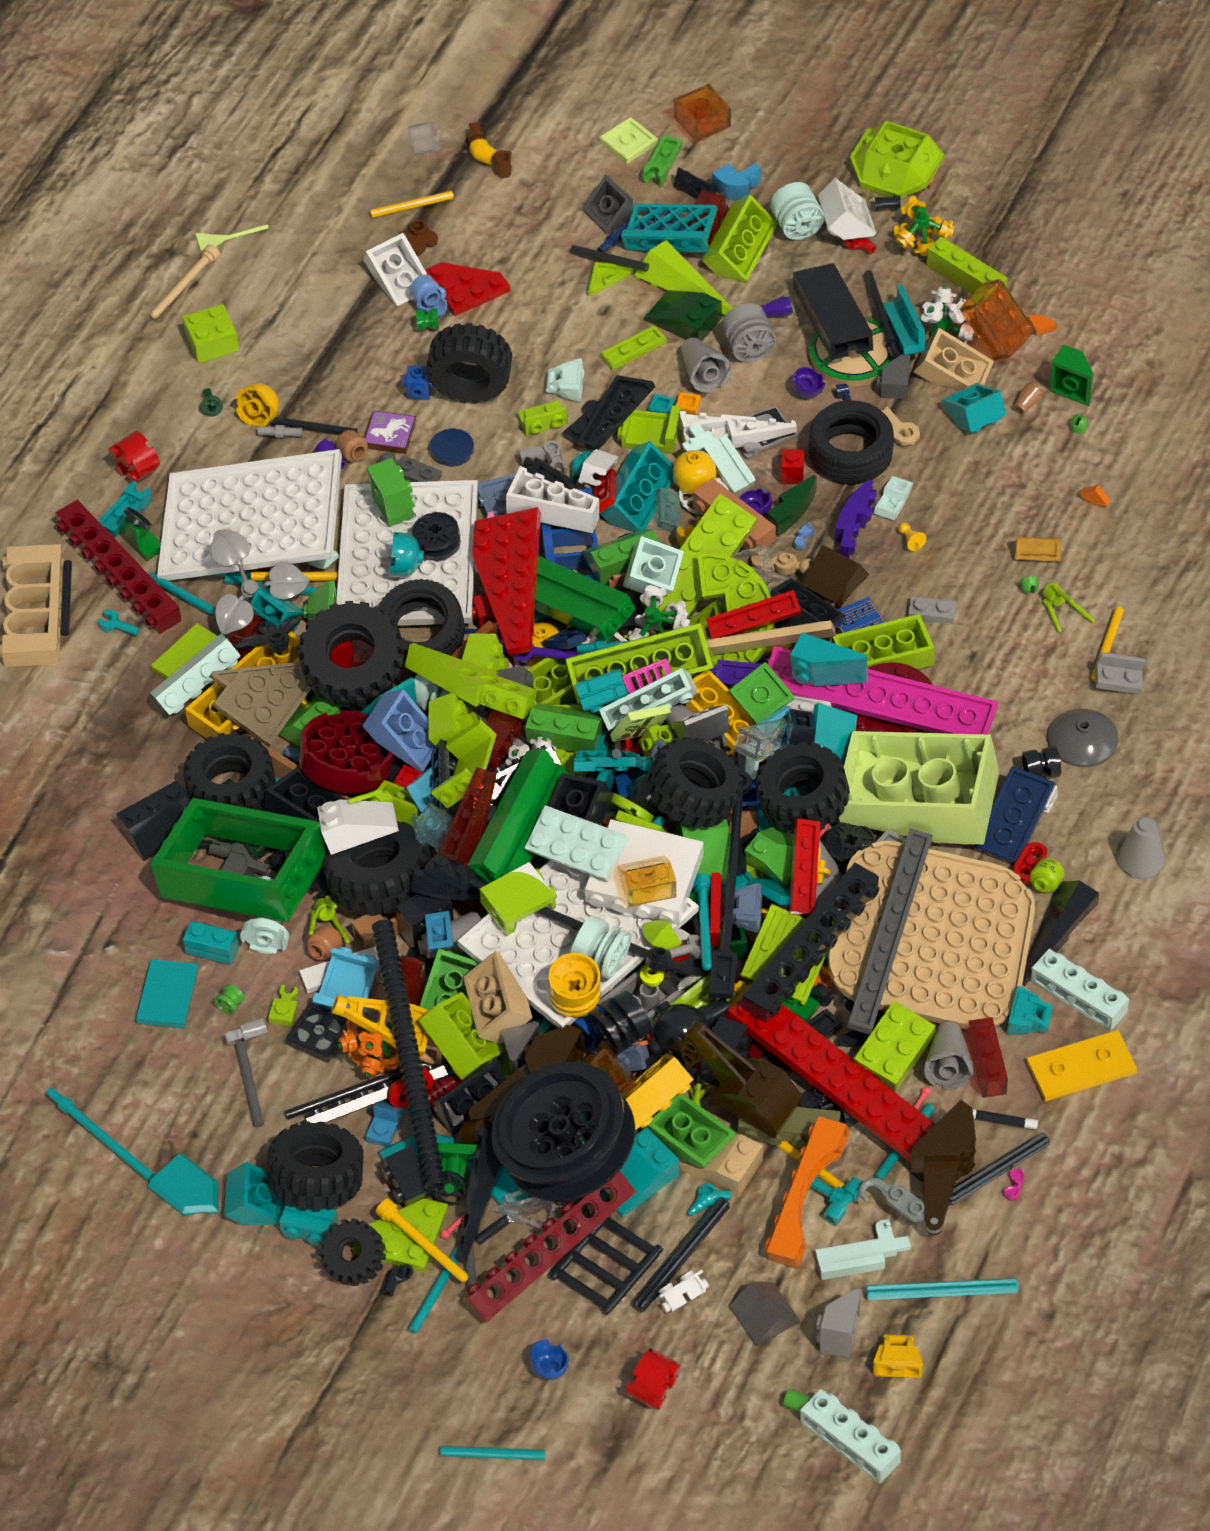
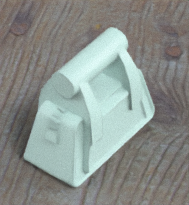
M579 358L548 369L546 391L566 399L581 402L584 382L582 359Z

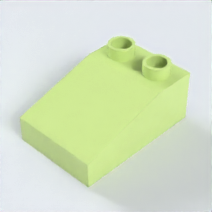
M852 731L844 764L850 790L848 795L849 801L847 806H844L845 811L839 817L840 822L866 826L870 829L884 832L890 829L903 836H908L909 830L912 828L933 835L931 842L984 845L1000 772L991 735Z

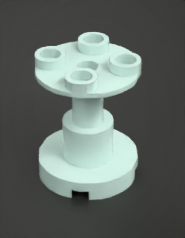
M261 876V877H260V878H262V879H267V880H272V881H274V879H271L270 877H267V876ZM257 917V919H251L243 924L240 938L243 943L245 940L250 943L249 948L256 952L275 954L277 949L282 948V951L287 948L290 935L285 927L280 925L281 921Z

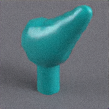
M711 1183L703 1184L698 1190L699 1195L688 1210V1215H695L703 1209L712 1206L720 1197H723L725 1200H731V1190H716V1187Z

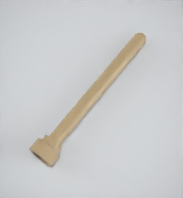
M208 244L202 250L201 259L154 308L150 314L153 319H157L207 264L214 263L220 257V252L214 245Z

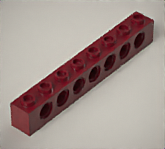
M78 499L55 512L57 519L55 525L61 534L65 533L71 545L80 549L84 559L90 560L93 563L95 570L106 577L108 584L118 590L121 598L131 604L137 615H142L150 629L154 628L160 635L182 621L180 607Z
M619 1171L600 1189L577 1199L574 1203L569 1201L560 1208L561 1214L557 1218L551 1217L541 1225L542 1231L537 1235L532 1233L522 1241L524 1246L519 1251L514 1249L503 1258L505 1263L499 1268L494 1266L485 1273L486 1279L482 1283L475 1282L465 1291L468 1295L462 1299L480 1323L488 1322L637 1191ZM601 1189L606 1190L608 1193V1200L606 1202L600 1198ZM583 1205H586L590 1210L588 1218L584 1217L581 1213ZM564 1221H568L571 1225V1232L569 1234L563 1231L562 1225ZM546 1237H549L553 1242L551 1250L546 1249L544 1246V1239ZM527 1253L534 1257V1264L532 1266H528L525 1262ZM509 1269L514 1271L516 1276L513 1283L509 1282L506 1278V1273ZM490 1285L497 1291L495 1299H491L487 1294Z

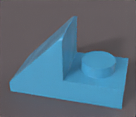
M449 911L425 915L430 952H438V949H455Z
M385 1099L376 1103L373 1106L374 1118L366 1134V1142L383 1147L390 1146L407 1106L396 1108L390 1101Z

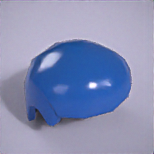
M548 1339L535 1342L531 1347L530 1366L533 1372L541 1378L557 1379L564 1375L569 1368V1355L560 1344L554 1346L550 1344Z

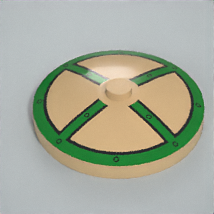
M864 317L873 332V351L856 354L855 350L848 352L847 357L831 360L820 337L815 332L809 346V357L815 371L818 374H823V378L832 383L847 384L849 387L865 386L877 382L878 376H882L883 366L894 360L889 349L885 346V336L881 324Z

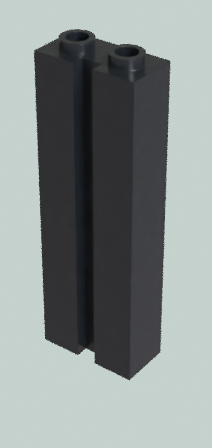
M834 263L793 272L794 291L831 360L847 357L848 352L855 350L856 354L874 350L873 332Z

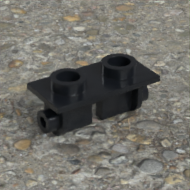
M678 167L673 187L708 204L710 196H715L718 191L715 185L698 178L688 170L685 171Z

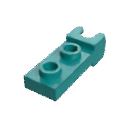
M131 482L124 490V494L98 520L113 537H116L120 533L119 530L124 527L123 518L127 517L124 513L126 507L140 512L141 510L144 511L152 502V493L149 488L138 492L136 488L137 482Z

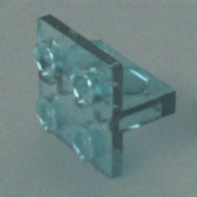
M430 802L419 816L413 814L411 817L415 837L420 843L433 846L435 851L441 856H449L452 859L456 858L455 848L469 831L467 825Z

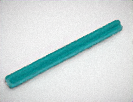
M1017 1278L877 1284L868 1285L866 1294L868 1300L1017 1293L1019 1291V1282Z

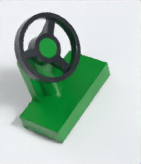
M126 507L124 513L127 517L123 518L124 527L119 530L120 536L147 562L160 554L161 542L149 531L152 527L151 522L138 511Z
M438 1143L439 1157H441L443 1165L442 1171H444V1178L446 1179V1184L439 1191H433V1195L438 1202L454 1206L464 1199L467 1193V1184L465 1182L468 1161H474L477 1145ZM445 1193L446 1195L456 1194L461 1198L454 1202H448L439 1196Z

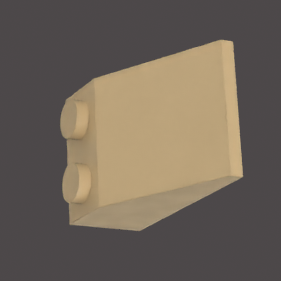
M938 328L927 339L925 351L921 353L913 372L931 383L962 390L975 383L984 385L994 361Z
M494 951L463 977L478 1037L501 1044L503 1042L501 1030L523 1025L532 1019L528 999L498 951Z
M736 1134V1137L705 1168L679 1159L680 1170L704 1182L711 1183L721 1190H731V1195L739 1198L763 1162V1144L742 1134Z

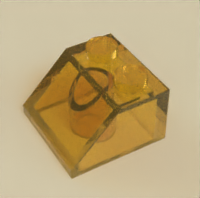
M665 855L618 865L619 875L629 907L676 898V878L671 861Z

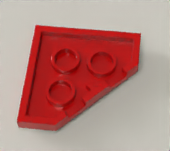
M444 262L425 269L427 275H430L440 287L445 289L446 297L444 299L447 301V307L454 316L511 292V285L500 272Z

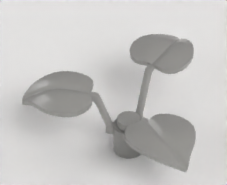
M232 530L216 531L211 545V554L217 564L230 567L237 562L243 582L239 599L233 594H226L217 603L216 622L223 636L241 630L251 623L254 613L250 603L258 588H266L271 585L270 594L277 599L286 600L297 596L309 585V579L297 567L289 563L275 565L269 572L270 581L265 582L262 586H259L254 580H247L240 559H244L249 555V544L241 534Z

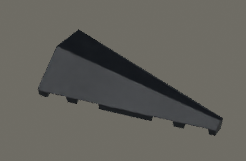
M1080 880L1061 882L1054 893L1026 960L1023 986H1026L1031 980L1032 967L1046 951L1051 949L1057 953L1069 940V934L1098 905L1099 892Z
M481 1127L478 1130V1143L474 1153V1163L464 1210L465 1217L463 1227H461V1237L456 1260L467 1262L503 1170V1166L493 1149L492 1132Z

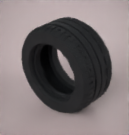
M846 400L827 406L814 417L809 431V456L816 470L826 478L842 484L865 483L881 475L890 465L893 457L894 430L888 416L879 408L863 401ZM857 433L871 439L873 444L859 451H844L835 448L829 441L841 434Z
M429 579L405 581L403 584H398L394 589H391L380 601L378 607L383 610L384 616L390 615L396 627L401 617L414 608L427 607L435 609L445 619L440 632L427 641L412 642L401 637L405 662L409 645L412 643L450 656L461 647L465 633L462 609L454 593L447 587H444L443 584L433 580L429 581Z

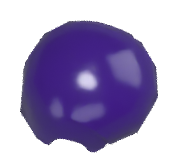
M809 367L799 368L793 374L791 380L792 388L797 395L807 399L818 396L826 385L823 381V374H818Z
M762 488L748 490L739 497V499L763 517L767 516V511L772 506L771 493L764 492Z

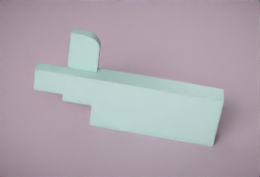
M699 423L689 427L688 430L693 438H690L681 446L685 452L689 450H702L710 455L715 462L717 474L726 484L727 488H729L730 492L736 495L755 484V477L726 435L715 440L710 431L704 432Z
M885 1219L878 1221L876 1224L878 1239L815 1250V1256L821 1280L885 1269L884 1258L897 1256V1252L911 1250L909 1236L894 1238L890 1220Z

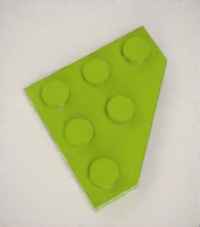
M424 1198L399 1210V1214L436 1245L449 1208L448 1204ZM379 1219L369 1224L383 1238L381 1241L386 1246V1250H383V1253L386 1254V1260H381V1262L397 1266L409 1264L413 1270L426 1272L431 1255L393 1221L389 1222L388 1220ZM355 1242L353 1247V1255L359 1256L361 1253L360 1245Z

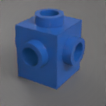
M408 366L407 375H403V388H407L408 400H430V391L434 387L427 377L426 366Z

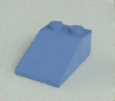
M404 689L384 692L363 724L365 730L378 744L419 772L424 771L431 760V753L436 746L429 740V719Z

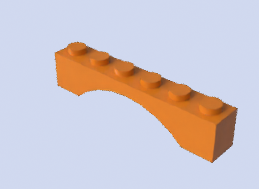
M818 1116L816 1123L811 1125L808 1134L809 1142L807 1146H803L800 1153L801 1163L798 1169H794L791 1177V1189L786 1191L783 1197V1210L781 1214H777L774 1221L775 1230L773 1236L768 1237L765 1245L770 1261L799 1269L807 1248L801 1224L805 1196L818 1174L831 1162L842 1156L850 1135L847 1124Z

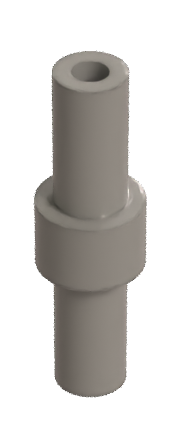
M276 425L275 427L258 426V435L285 438V436L302 437L303 434L302 428H286L285 425Z

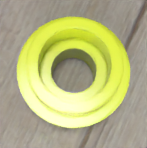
M645 965L640 971V978L645 985L655 987L663 981L664 971H656Z

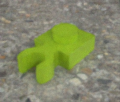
M282 984L279 989L281 999L274 998L268 1017L269 1023L293 1027L298 1010V1001H296L299 996L298 987L294 986L293 992L287 994L286 987Z

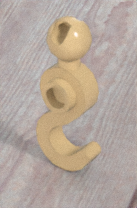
M764 549L758 555L753 554L751 557L752 567L756 572L770 573L776 570L782 575H791L798 570L802 575L806 576L814 561L808 558L800 562L797 561L795 555L783 553L767 562H761L768 558L767 549Z

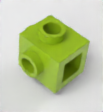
M659 724L648 727L646 729L647 732L638 742L644 756L649 757L650 751L658 739H663L666 743H669L676 739V736L669 725L659 726Z

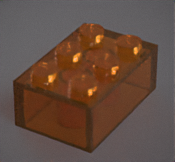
M1001 279L983 283L959 308L994 361L1010 358L1035 332Z

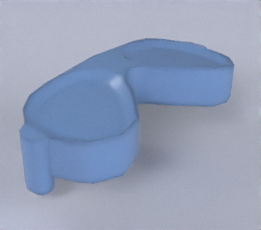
M807 522L799 530L794 540L795 549H806L807 543L804 538L814 535L815 531L810 522Z
M294 747L284 749L283 755L293 758V762L297 764L299 762L298 749Z

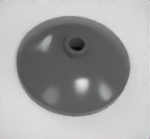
M1073 709L1060 714L1054 719L1049 728L1048 743L1049 747H1057L1061 761L1077 767H1092L1106 762L1115 753L1118 746V731L1114 723L1098 711Z

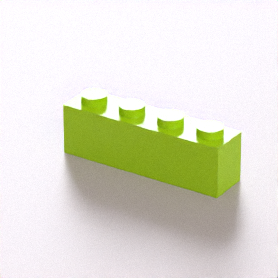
M942 236L928 247L927 267L989 306H996L1007 296L1008 278Z

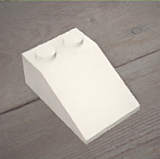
M404 233L366 251L363 259L374 279L396 307L415 299L410 292V285L418 276L427 274Z
M348 800L326 802L322 806L317 807L321 832L331 855L399 831L393 802L358 801L349 803Z

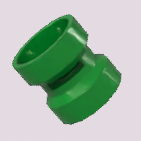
M432 308L427 312L423 309L416 310L417 331H424L426 327L432 330H439L437 308Z

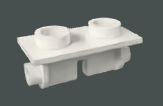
M691 1270L680 1277L682 1282L678 1285L673 1286L672 1283L666 1285L659 1290L661 1295L655 1299V1302L662 1299L661 1307L665 1313L669 1311L672 1313L687 1303L682 1294L686 1293L691 1301L700 1294L705 1293L709 1285L704 1278L702 1280L699 1278L703 1271L701 1270L695 1274Z

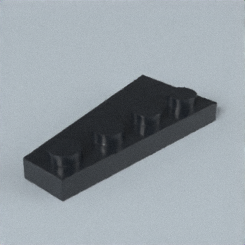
M616 375L577 441L579 447L599 450L656 387L654 382Z

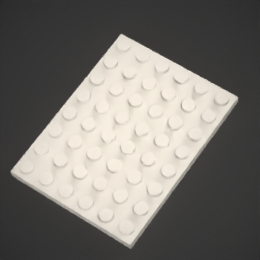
M340 449L170 473L157 577L169 581L240 571L237 562L230 567H224L214 561L211 554V545L214 533L218 530L235 531L247 540L250 553L246 558L240 559L244 570L272 567L280 563L294 564L331 559L333 557L342 461Z
M478 480L410 482L413 489L410 495L415 502V507L413 508L414 517L390 527L372 498L370 484H345L336 603L340 605L345 604V601H353V603L358 604L366 602L372 608L374 606L378 607L386 593L394 589L398 584H403V582L409 580L413 581L414 579H429V581L433 580L443 584L444 587H447L454 593L460 603L464 623H472L475 574L472 548L474 522L477 520ZM443 512L455 518L459 527L461 544L454 555L438 561L423 558V564H418L416 571L412 575L400 578L389 577L394 532L412 535L414 523L428 513ZM427 607L414 608L401 617L397 626L444 624L445 619L435 609Z
M552 860L540 869L544 882L548 886L551 885L557 894L556 908L553 910L581 922H585L588 917L594 915L609 923V930L617 926L621 928V931L626 930L632 935L631 943L648 950L653 948L644 936L643 924L655 921V919L641 918L635 914L621 913L614 909L602 906L596 907L586 903L585 887L590 877L587 873ZM688 898L680 924H672L674 932L699 911V906L690 898ZM533 913L516 922L515 932L506 936L492 916L488 914L457 941L458 947L478 963H481L494 951H498L525 993L528 1003L558 1028L571 1025L578 1019L566 1017L558 1013L551 1005L548 976L553 962L562 955L571 953L574 940L579 931ZM628 952L623 964L611 979L603 977L602 973H600V998L641 963L644 958Z

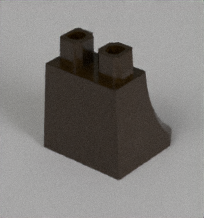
M822 545L802 586L833 607L841 608L853 591L867 579L869 573L861 564Z

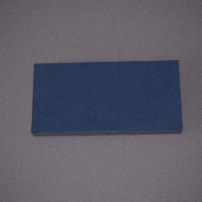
M1011 766L992 806L984 845L974 844V850L1015 865L1023 849L1029 844L1056 783Z

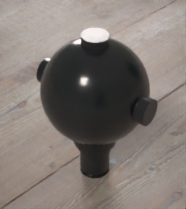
M719 999L711 1005H702L699 1008L684 1003L670 1005L668 1001L661 1003L656 1007L659 1014L652 1025L653 1031L651 1035L653 1042L649 1043L651 1052L654 1056L660 1054L663 1056L668 1054V1050H672L676 1058L684 1061L681 1057V1047L687 1030L693 1021L702 1022L710 1030L715 1027L720 1016H726L727 1010L731 1008L730 1004L726 999Z

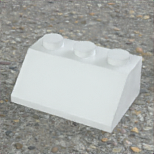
M834 178L818 194L820 207L824 212V219L827 223V230L833 236L838 235L843 240L871 237L876 234L866 200L842 182Z

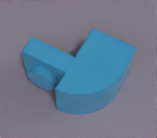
M729 163L712 173V184L718 189L717 192L729 200H739L750 195V189L761 183V167L756 163L740 173Z

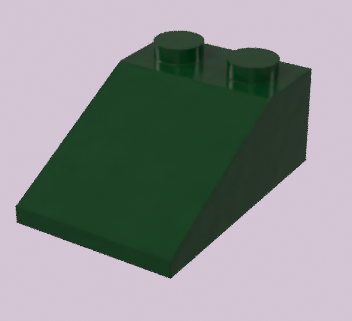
M667 290L646 314L644 320L685 340L695 337L703 341L722 319V301L704 292Z

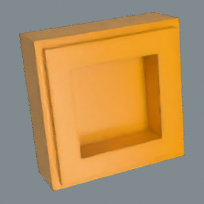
M680 392L676 406H681V411H686V414L697 415L701 403V395Z

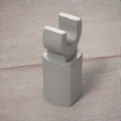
M263 1018L241 1025L239 1029L227 1032L223 1037L226 1045H230L240 1040L245 1042L263 1036L268 1031Z

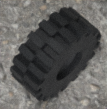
M351 1218V1221L343 1219L340 1225L335 1222L331 1225L333 1230L331 1232L326 1230L324 1232L327 1236L326 1239H321L319 1243L323 1246L322 1249H318V1255L322 1257L320 1260L321 1265L325 1267L324 1270L342 1284L348 1285L350 1283L353 1286H359L358 1282L368 1283L367 1278L371 1276L374 1279L377 1276L375 1273L377 1268L382 1270L381 1260H386V1254L383 1253V1250H386V1246L381 1241L383 1238L372 1226L362 1220L360 1222L354 1218ZM350 1242L358 1243L361 1248L359 1257L354 1261H347L343 1257V1248Z

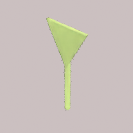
M263 225L231 235L195 234L202 253V250L208 244L217 247L225 240L265 230L269 226Z

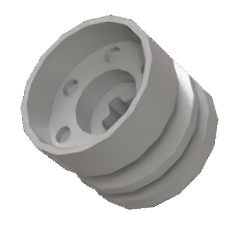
M751 303L739 305L731 309L724 316L722 330L729 341L734 356L738 360L743 362L760 360L767 356L775 347L776 336L761 306Z

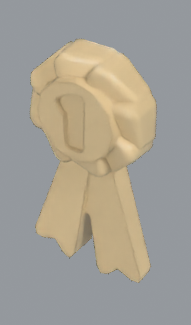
M888 407L881 410L892 423L895 442L905 446L914 445L919 440L920 431L918 426L911 422H901Z

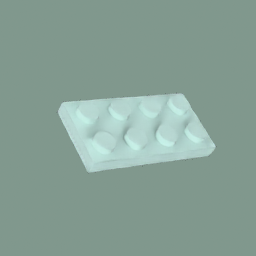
M545 805L525 849L530 853L609 882L629 837Z

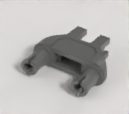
M213 839L210 844V854L227 858L221 869L222 871L257 878L261 876L271 877V873L268 872L269 864L252 859L243 844L238 842L228 844Z

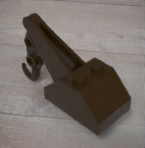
M693 1021L688 1028L681 1047V1057L684 1061L676 1058L685 1070H690L703 1057L720 1082V1085L713 1093L711 1101L775 1139L802 1099V1094L786 1072L764 1058H743L700 1021ZM668 1050V1054L674 1056L672 1050Z
M566 1025L563 1028L560 1027L536 1036L532 1044L529 1043L525 1048L524 1057L526 1063L479 1102L471 1106L468 1111L469 1118H485L493 1124L500 1103L521 1079L547 1065L581 1060L586 1051L582 1030Z

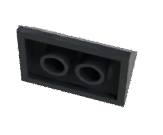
M496 1058L430 1104L452 1135L460 1131L462 1124L466 1120H470L468 1115L470 1107L506 1080L499 1060Z

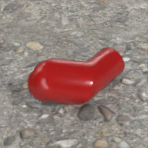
M866 237L844 240L847 248L864 249L869 254H873L877 248Z

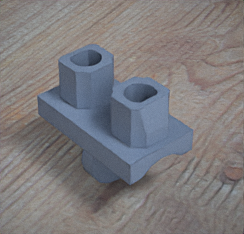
M635 1044L629 1049L624 1048V1052L618 1056L608 1048L602 1050L607 1060L606 1063L613 1073L643 1070L647 1067L645 1061L649 1059V1053L646 1045Z

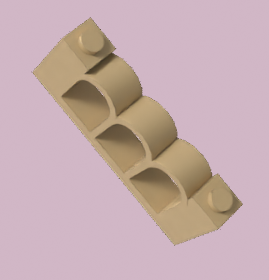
M61 544L7 547V556H3V569L7 570L6 579L9 588L4 599L8 615L3 622L5 635H2V644H0V658H3L5 667L55 665L60 662V624L64 562ZM51 576L50 583H16L23 578ZM49 601V608H15L18 604L24 602ZM48 626V633H13L21 627Z

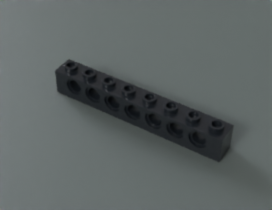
M854 862L745 991L742 997V1008L764 1022H767L772 1016L775 1017L781 1010L782 1003L786 999L792 998L797 985L807 980L813 966H818L821 963L824 953L828 948L832 949L836 945L839 935L842 932L848 931L856 915L860 916L866 907V903L877 896L880 887H878L879 876Z

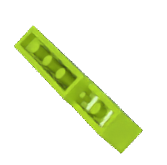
M415 643L409 645L405 667L451 693L453 692L459 698L476 707L481 704L521 719L530 714V710L535 703L537 689L499 677L496 671Z

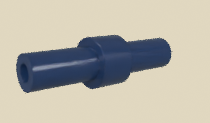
M623 223L616 231H612L606 237V241L597 248V251L605 253L612 246H616L621 241L622 232L627 230L628 224Z

